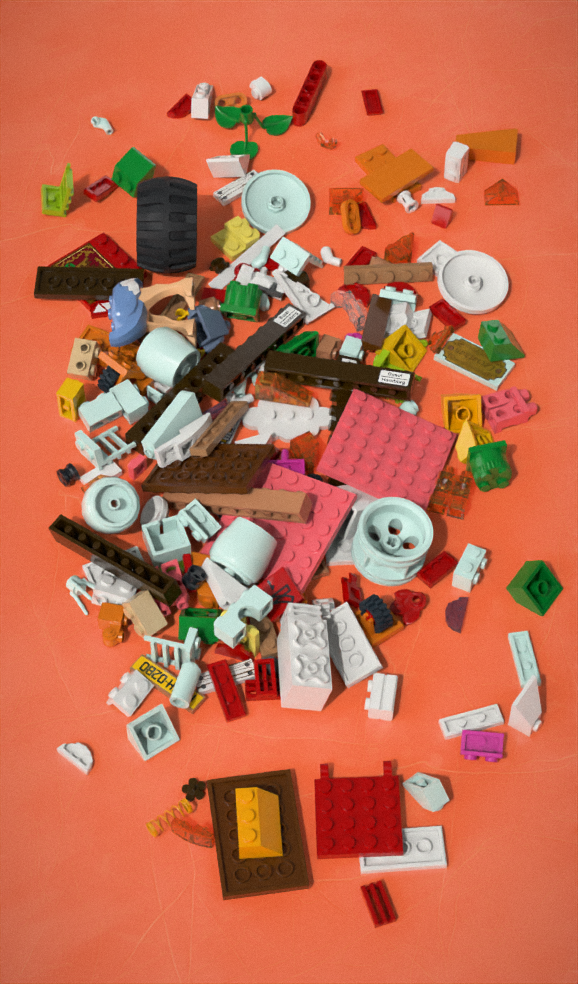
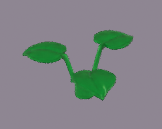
M243 105L240 108L215 106V118L221 127L233 128L236 123L242 122L244 124L245 142L237 141L233 143L230 147V154H250L249 161L258 153L257 143L248 142V125L252 124L254 118L262 129H266V132L273 136L284 134L292 121V116L271 115L264 118L261 122L256 112L253 113V108L250 105Z

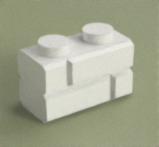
M453 142L446 152L445 179L459 183L466 174L469 147L467 145Z
M374 673L373 680L368 681L367 692H371L370 698L366 697L364 710H368L369 718L386 721L392 720L398 683L397 675Z

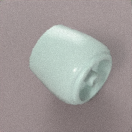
M159 327L145 337L138 349L136 361L141 371L147 377L173 388L200 362L201 356L200 352L177 331L169 327Z
M103 477L93 482L85 491L81 502L82 516L93 530L104 534H117L130 528L136 521L140 511V499L135 488L128 481L118 477Z
M237 517L213 543L209 553L210 560L216 562L220 568L229 573L238 582L244 585L255 584L266 571L277 546V541L258 525L245 518Z

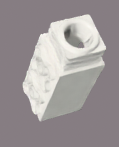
M288 603L280 619L281 631L277 637L281 707L321 711L332 691L327 620H322L321 606L305 603Z

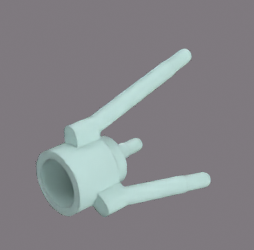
M73 575L67 580L66 587L70 590V595L75 599L83 613L88 615V611L78 595L83 594L91 601L92 597L86 592V586L94 589L95 585L88 582L85 578L80 579L77 575Z

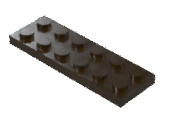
M38 266L34 298L109 300V296H112L113 288L120 281L138 278L144 283L145 273L144 269Z

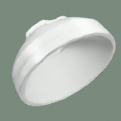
M154 496L149 499L141 513V525L159 521L161 527L162 519L169 517L170 511L167 501L161 496Z

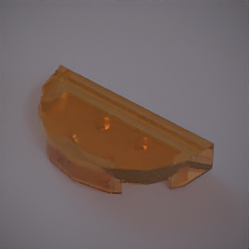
M445 326V330L438 333L435 331L429 337L428 345L430 351L435 354L440 353L455 331L453 326Z

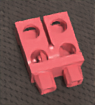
M516 386L510 387V390L506 389L481 396V412L486 420H488L494 434L501 432L505 427L528 422L529 416L536 414L537 406L534 402L526 404L525 401L529 400L528 391L526 389L517 390Z
M174 559L161 564L162 572L176 579L182 591L181 595L170 607L177 605L179 610L188 608L190 597L187 587L182 583L183 572L178 560ZM169 567H176V569L166 572ZM153 598L163 616L170 615V608Z

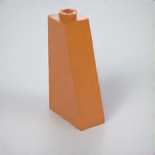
M518 129L456 135L455 142L469 147L468 160L514 165Z

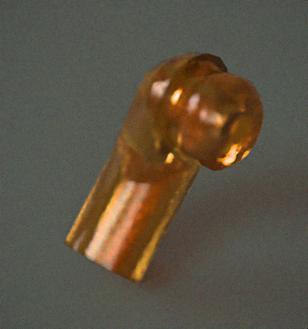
M318 132L315 135L321 147L330 150L336 148L338 144L337 139L330 138L326 140L322 132Z

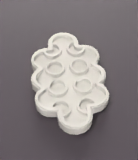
M284 395L279 399L274 396H265L259 400L258 407L248 408L242 416V423L245 428L258 430V435L271 432L272 442L280 439L285 443H292L297 439L305 442L313 441L318 437L319 430L328 429L329 421L331 420L329 408L319 407L318 401L314 397L302 396L297 399L293 395Z

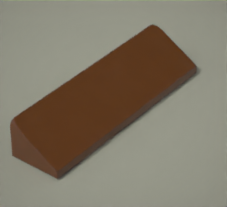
M372 294L361 339L364 350L382 349L392 307L391 299Z

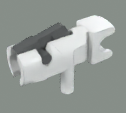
M242 264L236 281L241 283L240 285L256 284L262 293H266L269 297L281 301L284 291L274 277L266 275L268 271L266 267H262L260 272H254V268Z

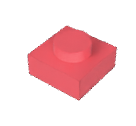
M139 454L129 462L128 474L134 481L147 469L146 457Z

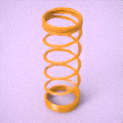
M181 799V801L178 802V807L172 805V813L168 810H165V818L161 815H158V823L155 820H150V822L146 823V827L153 837H157L158 832L154 825L151 823V821H154L164 832L158 819L159 816L162 817L171 827L165 814L166 811L169 812L175 818L176 822H178L177 818L173 813L172 807L177 808L181 812L183 817H185V815L180 808V802L182 803L187 813L190 814L193 812V808L187 799Z

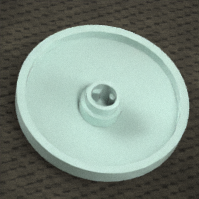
M266 170L256 174L245 185L241 198V208L244 217L252 227L264 234L276 224L286 232L284 235L296 231L306 221L311 205L310 195L304 183L295 175L283 170Z

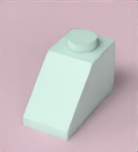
M417 772L402 783L404 788L426 810L432 812L439 811L444 807V804L450 801L440 780Z

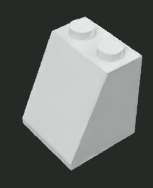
M342 485L337 487L354 493L357 496L354 505L337 533L343 541H346L355 536L363 510L370 503L378 500V498L349 485Z

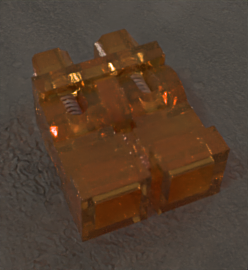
M445 466L443 471L439 470L435 481V489L428 499L427 511L444 515L446 507H448L447 516L464 520L472 490V473L464 470L461 476L454 474L455 469L453 467Z

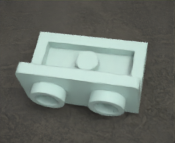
M385 286V288L380 289L379 297L391 299L392 305L408 302L414 312L418 294H413L414 291L403 289L402 292L396 291L395 287Z
M196 498L178 513L179 522L184 527L188 526L193 531L191 534L198 542H207L222 528Z

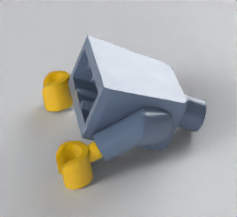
M205 305L195 306V310L188 308L185 311L179 308L175 313V316L182 315L176 321H183L186 316L188 320L195 318L197 342L199 347H203L202 350L197 349L200 352L201 358L220 342L223 343L225 341L224 337L229 334L230 322L224 320L221 312L218 310H212Z

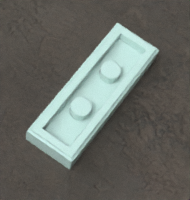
M528 631L508 633V641L521 689L524 688L532 675L536 676L537 684L541 686L542 682Z

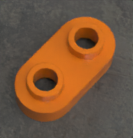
M241 92L220 95L215 98L214 107L216 105L220 106L219 102L223 101L225 103L224 107L233 106L240 108L247 104V97ZM236 98H239L241 100L240 104H237L235 102Z
M352 199L342 202L341 217L343 229L348 235L356 234L361 228L358 204Z

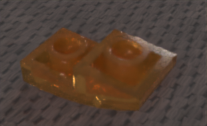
M177 816L171 821V831L183 840L206 848H213L215 846L214 834L208 827L203 828L200 824H197L192 829V826L186 820L181 821Z

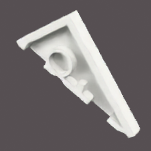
M277 269L272 272V275L291 303L306 312V325L335 307L334 304H328L320 299V295L311 292L309 288L298 281L295 283L287 278L288 275Z

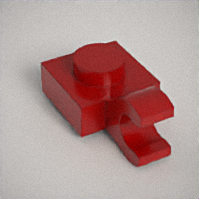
M350 572L349 579L341 578L343 601L358 609L360 607L359 603L363 601L361 588L357 587V576Z

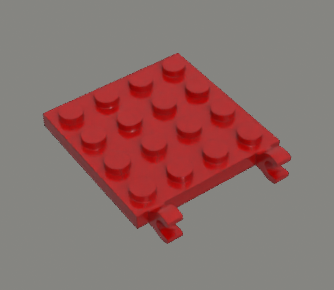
M383 761L384 776L329 779L328 763L320 764V779H314L317 859L403 856L399 776H392L391 761Z

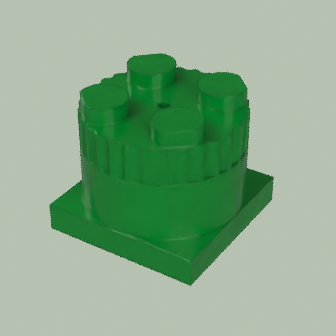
M230 281L226 288L224 304L221 303L220 311L224 317L260 322L259 308L262 291L258 288V285L248 283L246 286L240 285L241 283L238 281Z
M505 440L468 448L466 472L467 475L472 474L476 486L482 492L495 488L503 489L509 485L508 481L512 476V470L506 457L507 444Z

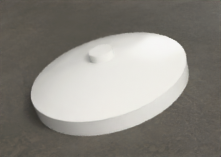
M462 250L448 256L442 263L437 276L438 288L443 298L457 310L469 314H484L495 310L504 301L509 286L507 274L501 264L488 254L475 250Z

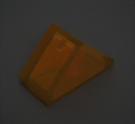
M502 178L484 190L485 206L519 205L518 190Z

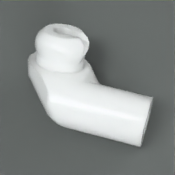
M230 393L226 397L227 404L231 401H248V404L254 402V397L251 393L241 398H237L234 393Z

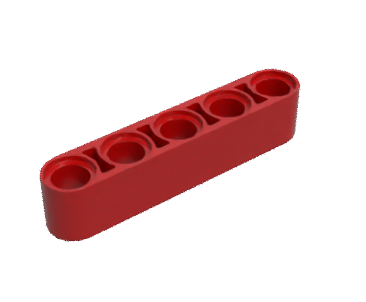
M316 60L312 63L293 105L292 123L297 127L306 125L326 81L327 64L323 60Z

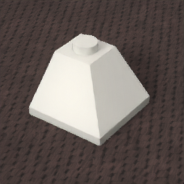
M534 675L531 676L513 702L508 722L509 726L528 737L531 736L533 731L537 732L542 724L540 720L542 710L537 678Z

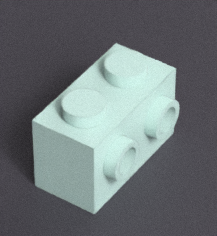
M128 379L109 389V392L112 391L120 404L122 415L130 425L140 420L149 411L147 398L145 396L142 397L138 387L135 384L132 385Z
M112 391L101 393L95 400L91 402L86 401L78 408L79 417L89 433L122 417V408Z
M468 543L453 573V587L470 593L474 584L477 585L481 575L479 573L481 569H485L488 561L485 558V549Z

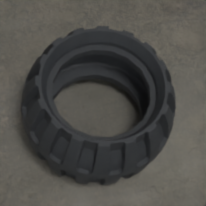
M171 176L151 178L138 183L136 213L137 266L152 272L166 274L184 272L196 267V183Z

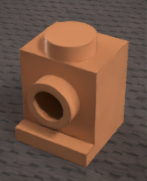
M324 334L316 349V357L336 359L341 349V339Z

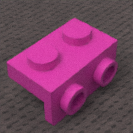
M462 730L460 755H464L466 760H477V757H485L486 762H498V759L503 758L504 734Z

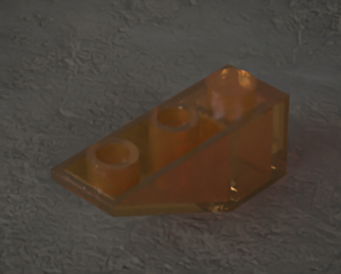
M258 372L255 382V399L310 408L313 397L312 391L277 373Z

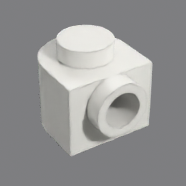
M262 76L253 80L249 85L251 94L255 99L262 100L272 93L270 84Z

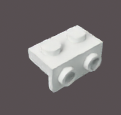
M100 574L94 587L91 603L101 606L102 602L122 605L123 602L136 594L137 588L123 580Z
M137 669L130 673L127 671L120 678L121 684L118 688L115 686L109 692L108 696L110 698L106 701L108 705L114 704L127 717L133 714L154 687Z

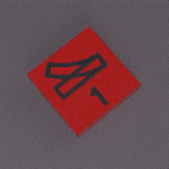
M281 567L257 585L258 588L273 598V609L267 614L273 623L282 617L288 603H302L305 601L304 596L285 567Z

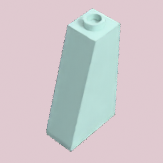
M180 391L141 441L147 458L156 460L154 453L156 448L178 436L181 428L203 416L195 393Z

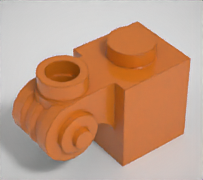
M102 602L97 618L98 627L100 630H103L104 645L114 647L118 643H123V628L128 625L129 618L124 614V607L122 605Z

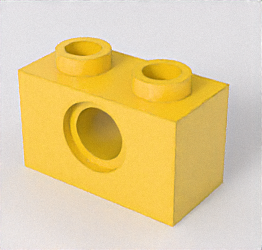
M67 377L56 393L59 416L76 422L79 418L78 408L86 402L84 383Z

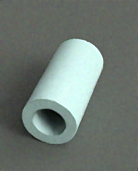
M188 662L182 664L169 699L173 706L182 709L189 707L201 674V669L196 663Z

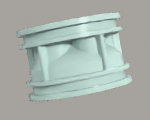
M385 497L370 503L360 516L351 546V557L356 569L369 581L383 586H400L412 581L417 576V572L422 569L426 554L432 543V522L420 506L404 498ZM388 528L398 529L400 533L398 535L390 534ZM369 533L377 534L380 540L374 541L369 536ZM408 542L412 543L415 548L404 549L402 545Z

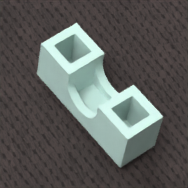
M253 585L249 590L246 589L242 593L241 598L236 603H232L223 616H219L215 620L214 635L231 648H234L246 636V624L241 619L250 616L260 622L273 609V598L256 585Z

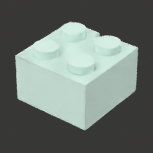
M178 515L162 519L163 534H160L159 521L141 525L143 541L153 567L158 566L160 568L161 564L174 559L181 561L183 560V554H191V544L183 525L178 520Z

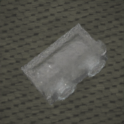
M351 290L344 292V300H342L343 309L347 312L349 320L353 323L356 331L364 330L368 313L361 300H356Z

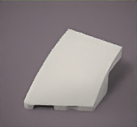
M408 302L393 304L384 338H387L405 324L417 339L426 338L432 317L431 310L425 309L413 312Z

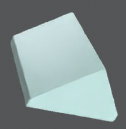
M163 704L158 705L126 725L128 740L144 761L180 740Z

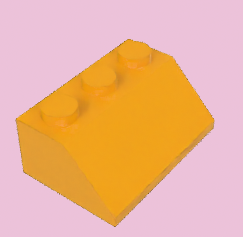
M258 787L235 789L239 859L283 856L278 795Z

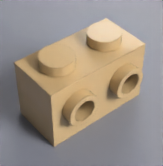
M75 338L67 374L72 378L93 381V377L97 374L96 364L98 356L102 351L101 346L96 341Z
M148 590L140 591L122 603L124 614L132 620L135 625V632L142 638L145 635H153L168 624Z

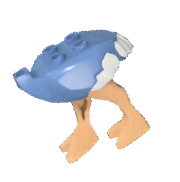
M193 277L184 278L171 284H155L144 288L141 280L133 278L120 281L113 288L112 296H109L111 309H108L109 320H112V332L109 333L111 347H121L130 344L142 337L146 332H151L159 327H169L177 332H181L196 348L197 326L195 318L176 321L166 316L151 314L148 311L162 298L176 294L184 297L190 310H195V283Z

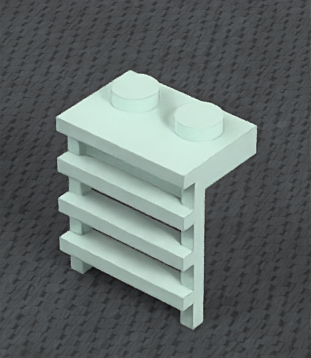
M282 237L270 256L271 259L298 277L308 262L320 268L324 267L322 260L285 237Z
M116 425L93 439H90L81 429L74 433L77 449L99 471L103 469L102 466L106 463L108 465L112 464L113 459H121L122 454L125 452L129 454L131 453L130 449L136 447L134 441L127 445L114 433L118 430ZM105 437L111 438L121 449L117 450ZM99 441L112 454L108 456L96 443Z
M189 628L184 644L152 636H144V641L151 642V655L146 654V657L155 663H164L166 668L169 665H173L176 670H180L182 664L188 662L195 663V660L200 658L201 648L199 646L201 638L198 637V629ZM157 644L162 645L163 657L158 656ZM169 646L174 647L175 660L170 659Z

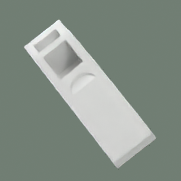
M209 412L181 428L178 436L154 450L159 467L164 468L177 459L183 461L191 456L190 447L213 422Z

